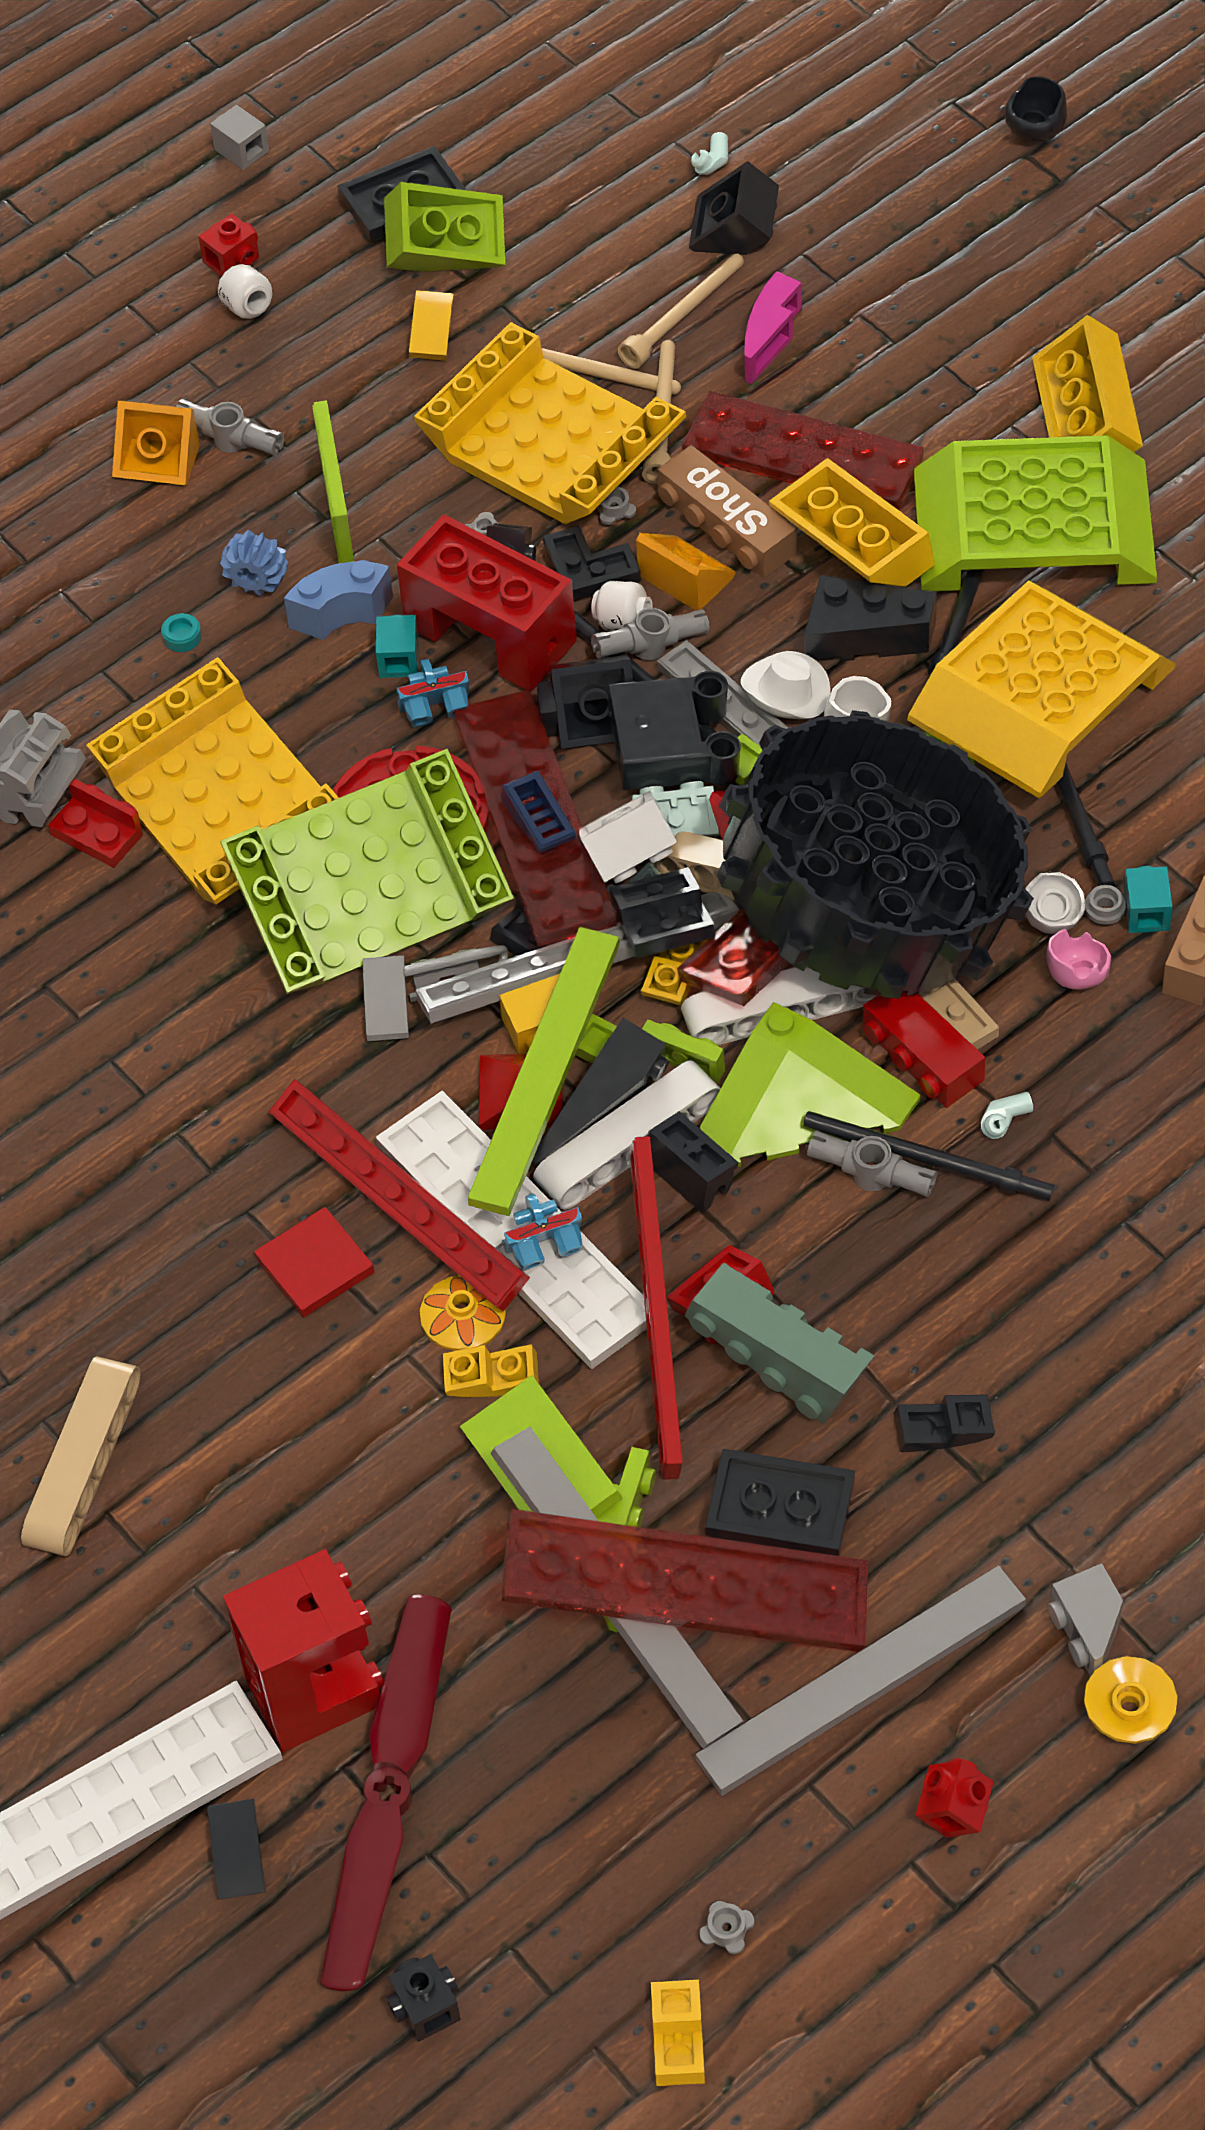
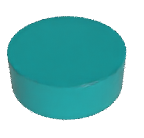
M180 613L172 615L164 621L161 627L165 646L175 652H187L194 649L202 638L199 621L190 614Z

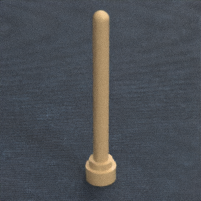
M733 254L644 334L631 335L618 346V354L621 360L633 369H638L650 358L652 346L742 267L744 263L743 257L740 254Z
M665 340L660 346L656 397L671 404L675 344L671 340ZM668 436L643 461L642 476L650 484H658L657 469L671 460L670 455L667 453Z
M542 348L545 359L566 370L657 391L658 376ZM672 380V395H677L681 390V385L678 381Z

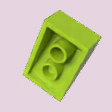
M400 182L384 198L387 268L424 272L497 268L506 265L502 195Z

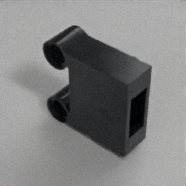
M704 671L693 677L609 684L608 713L623 790L642 789L651 786L681 785L694 781L727 785L737 779L739 776L741 750L739 739L732 733L719 731L711 734L705 742H702L698 721L704 724H714L725 717L728 681L725 676L716 671Z

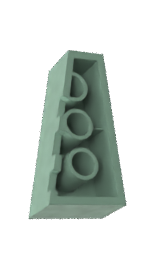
M723 1263L692 1300L684 1316L690 1320V1324L696 1332L704 1337H712L725 1347V1351L731 1359L742 1365L747 1364L756 1371L767 1387L776 1392H783L791 1398L802 1414L811 1419H818L825 1424L855 1386L874 1358V1355L863 1348H860L855 1354L840 1344L843 1340L842 1335L829 1327L824 1332H820L808 1325L803 1311L792 1304L790 1306L774 1304L772 1302L773 1296L769 1290Z

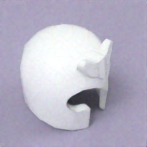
M851 676L842 679L832 689L825 708L824 717L833 715L834 717L850 716L852 710L868 712L871 717L889 722L891 698L880 684L871 679Z

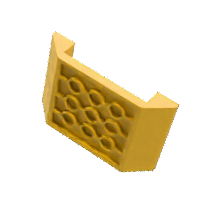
M510 322L414 415V419L451 464L550 517L568 524L591 514L686 418V411L658 397H655L644 409L545 359L543 357L540 337Z
M1028 580L935 666L909 712L907 720L948 745H956L965 751L968 757L1040 799L1063 777L1067 754L1140 684L1153 690L1174 670L1176 663L1051 591Z
M218 657L86 745L121 800L130 803L137 810L140 823L199 895L204 900L213 904H218L240 889L220 844L221 840L258 825L262 830L339 798L327 783L320 786L249 704L239 681Z

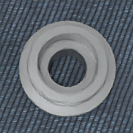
M1097 886L1085 899V913L1095 923L1103 925L1118 922L1125 914V898L1114 886Z

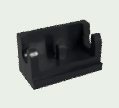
M678 1111L648 1131L651 1142L653 1170L701 1213L711 1207L714 1199L713 1195L717 1189L723 1195L727 1194L732 1184L734 1170L738 1168L739 1162L684 1114Z

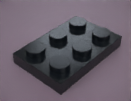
M435 146L337 185L339 197L370 241L386 235L384 198L400 182L466 190Z
M722 1449L705 1525V1535L839 1558L855 1482V1470Z

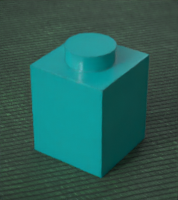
M416 615L376 617V659L379 678L408 677L409 674L419 672V637Z
M1141 866L1126 869L1124 898L1126 901L1128 933L1170 931L1172 899L1167 866Z

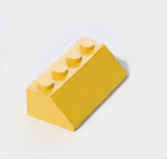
M1086 315L1032 357L1049 438L1109 435L1132 452H1136L1143 446L1118 333L1091 316Z
M828 458L769 500L770 507L869 582L906 587L935 565L929 532Z

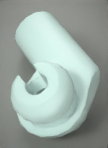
M717 132L711 136L709 153L706 150H700V157L696 152L693 154L691 163L698 174L710 175L727 164L728 136L725 133Z

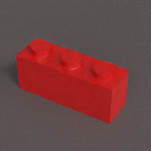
M903 991L899 999L875 996L863 1005L862 1028L868 1040L874 1045L880 1044L890 1054L892 1061L901 1071H908L918 1081L922 1091L929 1098H936L945 1108H948L985 1081L986 1057L919 994L907 996L906 992Z

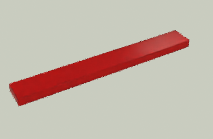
M294 1079L268 1111L498 1309L504 1312L530 1279V1276L301 1082Z
M650 1136L635 1137L632 1141L630 1163L660 1470L663 1480L679 1479L683 1462Z

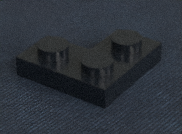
M580 526L543 536V545L554 571L572 580L573 600L594 595L608 581L635 583L641 581V571L628 543L591 553Z

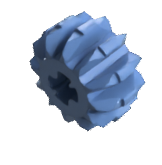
M247 530L243 535L235 533L221 555L222 560L220 564L224 568L222 575L232 579L233 587L240 586L244 588L245 593L253 590L257 595L261 596L265 591L274 592L287 572L286 550L277 547V539L269 540L265 538L263 532L260 535H255L250 530Z

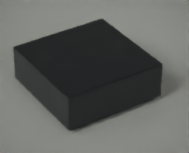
M552 680L538 682L536 687L543 733L546 735V738L559 736Z

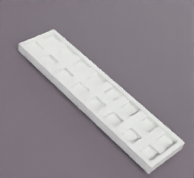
M443 1091L376 1136L377 1147L520 1268L513 1253L506 1254L502 1243V1240L505 1239L504 1232L532 1223V1221L516 1225L513 1213L527 1209L525 1196L534 1193L539 1204L550 1200L526 1176L510 1217L468 1206L467 1197L491 1140ZM558 1209V1212H555V1213L546 1215V1216H544V1218H547V1217H550V1216H553V1215H556V1214H559V1213H562V1212ZM582 1232V1250L566 1257H560L553 1238L539 1242L545 1261L537 1267L524 1271L530 1276V1279L518 1294L591 1369L595 1368L647 1329L643 1294Z
M237 1681L0 1812V1920L283 1760L279 1748Z

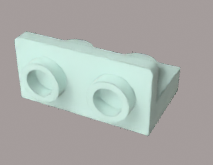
M694 781L679 785L680 790L664 791L663 786H651L640 789L639 795H632L633 800L651 791L674 836L681 831L707 837L719 836L718 826L709 801L711 793L714 792L713 786L704 787L703 782Z

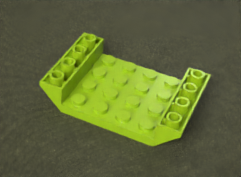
M1109 435L953 441L914 468L917 524L929 532L935 563L933 567L920 576L921 590H960L961 570L1111 564L1116 565L1117 585L1157 583L1145 460Z
M448 749L410 763L407 770L287 820L262 830L258 825L220 841L286 994L322 985L362 968L363 958L389 957L466 925L514 899Z

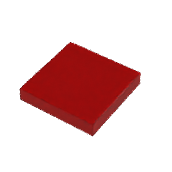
M326 1207L254 1251L257 1262L303 1318L375 1273L372 1262Z

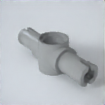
M181 399L179 405H176V407L192 408L194 410L197 429L201 430L204 435L214 438L215 446L222 452L232 453L242 448L253 447L276 456L279 453L278 450H281L283 447L284 434L282 432L258 426L254 420L244 417L242 408L236 403L223 402L215 407L207 408Z
M645 608L637 614L635 622L626 623L623 628L593 634L591 643L598 659L629 652L641 659L656 660L664 654L666 646L675 645L678 640L708 634L710 625L703 609L672 616L657 608Z
M816 1130L807 1150L808 1157L842 1167V1172L853 1175L857 1186L866 1191H878L884 1187L892 1188L895 1185L929 1197L937 1178V1171L902 1160L901 1155L891 1152L890 1145L886 1140L876 1136H868L859 1141L852 1140L848 1142ZM875 1162V1163H878V1164H877V1165H867L866 1163Z

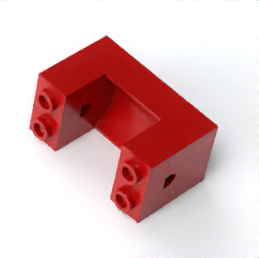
M445 514L435 522L397 563L403 615H416L419 634L437 642L457 620L492 638L496 642L499 676L529 692H532L536 685H538V682H541L550 672L549 665L557 664L577 641L571 579Z
M326 1549L223 1595L244 1679L281 1753L375 1710L380 1697L379 1689L383 1687L384 1683L375 1662L372 1661L366 1664L360 1652L369 1645L366 1627L372 1625L369 1613L361 1599L353 1602L347 1590L352 1587V1583L343 1563L340 1561L334 1564Z

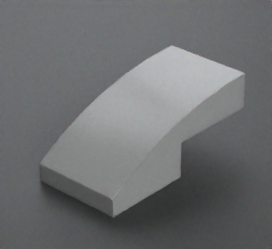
M404 955L363 958L367 1041L409 1038L406 975L403 968L405 966Z

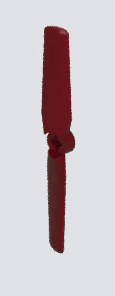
M415 1594L407 1599L369 1735L374 1772L368 1776L364 1784L366 1802L348 1834L320 1979L321 1985L331 1990L352 1991L361 1988L365 1982L404 1839L401 1816L409 1809L412 1802L409 1779L427 1749L452 1611L448 1603L431 1595ZM387 1785L395 1786L396 1794H391L389 1801H383L380 1792H385Z

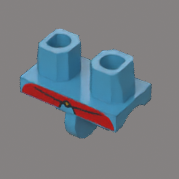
M426 658L420 660L421 672L408 675L410 685L397 688L400 713H406L413 728L433 722L430 710L431 705L444 703L448 718H456L468 714L467 696H469V679L466 671L449 675L446 666L432 669L429 659Z
M533 1193L525 1196L527 1209L513 1213L516 1225L532 1221V1223L504 1232L505 1239L502 1240L506 1254L512 1252L520 1268L525 1271L537 1267L545 1261L539 1242L553 1238L560 1257L580 1252L583 1247L580 1232L582 1216L579 1208L576 1207L544 1218L546 1215L558 1212L557 1205L554 1199L539 1204L536 1195Z

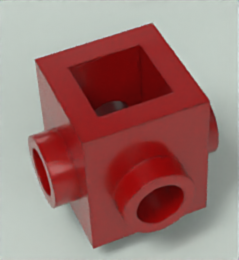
M232 213L198 236L203 263L221 277L232 266L239 264L251 265L260 258L256 230L251 224L242 222Z
M954 1758L950 1762L929 1765L923 1781V1789L915 1816L947 1838L980 1833L985 1814L988 1810V1802L994 1781L978 1771L977 1766L966 1759Z

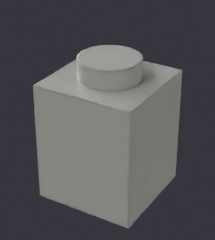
M235 105L210 123L214 150L242 170L269 152L266 125L238 105Z

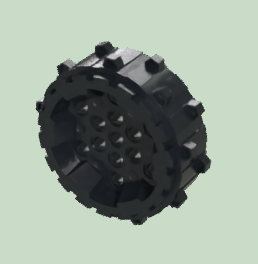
M852 710L850 716L834 717L833 715L807 720L806 723L787 729L773 725L765 730L759 742L762 752L759 754L746 784L740 786L730 784L718 806L730 819L727 823L729 826L723 837L722 853L725 861L722 862L717 877L722 888L731 890L738 908L745 909V913L749 917L747 922L754 932L765 943L770 940L775 943L780 949L778 955L801 971L808 967L820 973L819 980L845 990H848L850 985L863 987V994L899 999L903 991L906 992L907 996L944 986L956 978L958 980L966 976L978 981L985 976L993 963L988 951L1006 918L1022 921L1034 899L1023 887L1025 880H1023L1028 868V849L1025 841L1031 828L1026 817L1016 815L1013 807H1010L1002 795L1003 792L984 771L982 772L969 761L970 759L967 758V753L956 745L941 743L918 729L901 723L895 724L880 720V718L871 717L868 712Z

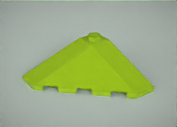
M773 1002L752 1031L699 1128L739 1162L738 1167H741L740 1158L765 1153L768 1161L798 1154L799 1145L809 1143L816 1131L803 1127L808 1111L868 1129L882 1126L883 1133L886 1134L899 1131L920 1101L921 1095L811 1019Z

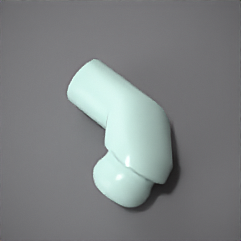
M1029 1092L991 1101L981 1119L983 1133L989 1138L998 1139L1007 1132L1013 1117L1033 1112V1103Z

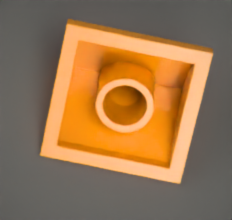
M119 400L117 404L112 477L187 485L200 446L194 410L192 408Z
M639 533L636 539L637 563L641 571V578L695 611L702 609L736 574V571L678 536Z

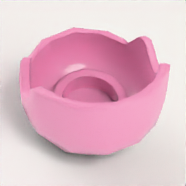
M1063 929L1049 938L1046 959L1051 976L1058 984L1070 989H1088L1099 985L1109 975L1112 956L1105 944L1092 939L1088 932H1085L1081 937L1072 938L1068 935L1067 930Z

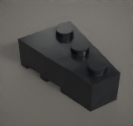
M820 575L804 635L805 655L812 657L816 661L817 659L841 657L842 661L854 660V655L878 653L879 658L928 653L936 624L937 592Z

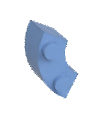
M360 560L331 565L302 578L284 597L289 628L324 640L333 630L345 624L357 622L376 624V617L383 614L393 598L390 568L383 564Z

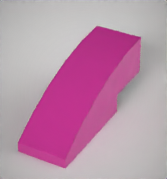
M778 271L774 273L762 289L753 306L745 335V382L750 384L760 376L793 339V318L802 309L801 282Z

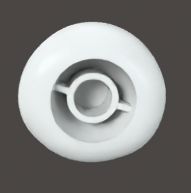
M785 651L768 656L751 665L741 677V686L753 703L765 712L782 718H814L825 711L830 697V682L825 669L812 657L799 652Z

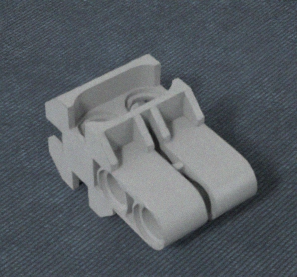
M9 710L0 722V819L5 823L17 824L19 821L18 812H23L31 826L42 827L69 788V784L83 767L86 757L81 749L64 747L61 741L69 739L71 734L64 724L46 713L35 712L33 715L34 723L29 725L21 711Z

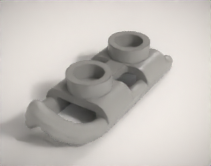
M504 945L460 950L449 956L437 959H422L411 963V965L403 966L406 976L413 975L415 989L417 990L418 988L440 982L439 979L441 977L458 976L479 969L478 959L500 954L498 962L508 959V951ZM416 992L409 994L411 1002L418 1001Z

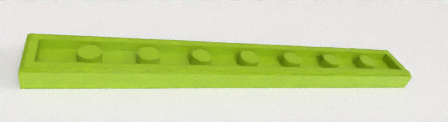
M579 927L467 1197L468 1206L510 1217L619 949V936Z

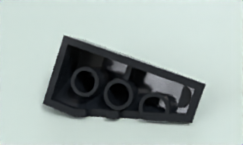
M623 1017L539 1144L531 1162L532 1166L536 1169L546 1157L646 1088L651 1079L658 1081L670 1061L666 1058L668 1054L666 1043Z

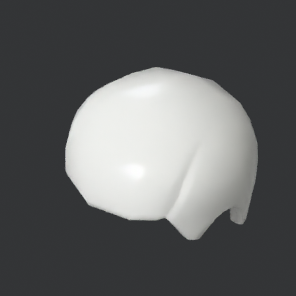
M1061 872L1040 873L1025 888L1034 898L1025 916L1031 926L1043 933L1056 934L1063 929L1069 930L1077 924L1084 914V892L1075 879Z

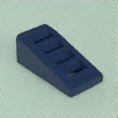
M539 771L502 785L501 801L539 853L576 838V832ZM533 796L536 799L524 805L522 803L523 800ZM539 807H542L544 809L543 811L535 813L531 816L528 813ZM548 817L552 820L538 827L535 825L536 822ZM555 828L561 831L545 839L541 835Z

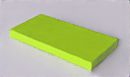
M327 400L314 402V405H312L338 562H354L348 516Z
M533 1375L460 1426L548 1551L553 1549L556 1544L492 1457L491 1452L494 1447L531 1427L595 1517L622 1499L613 1483Z

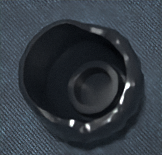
M1033 76L1027 78L1007 102L1005 116L1008 127L1020 138L1030 139L1032 142L1036 140L1043 142L1046 139L1054 138L1062 131L1067 120L1066 95L1063 88L1055 80L1046 77Z

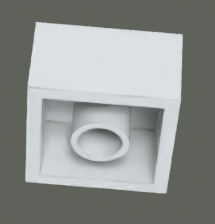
M651 791L579 829L580 838L604 882L613 878L615 883L625 880L637 872L635 865L648 858L651 863H655L667 857L673 852L670 846L677 843L674 833Z

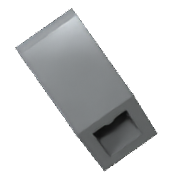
M1102 1563L1053 1583L1051 1603L1047 1605L1049 1615L1057 1629L1064 1628L1070 1639L1068 1646L1074 1662L1079 1668L1085 1666L1090 1677L1098 1667L1107 1661L1121 1622L1123 1600Z

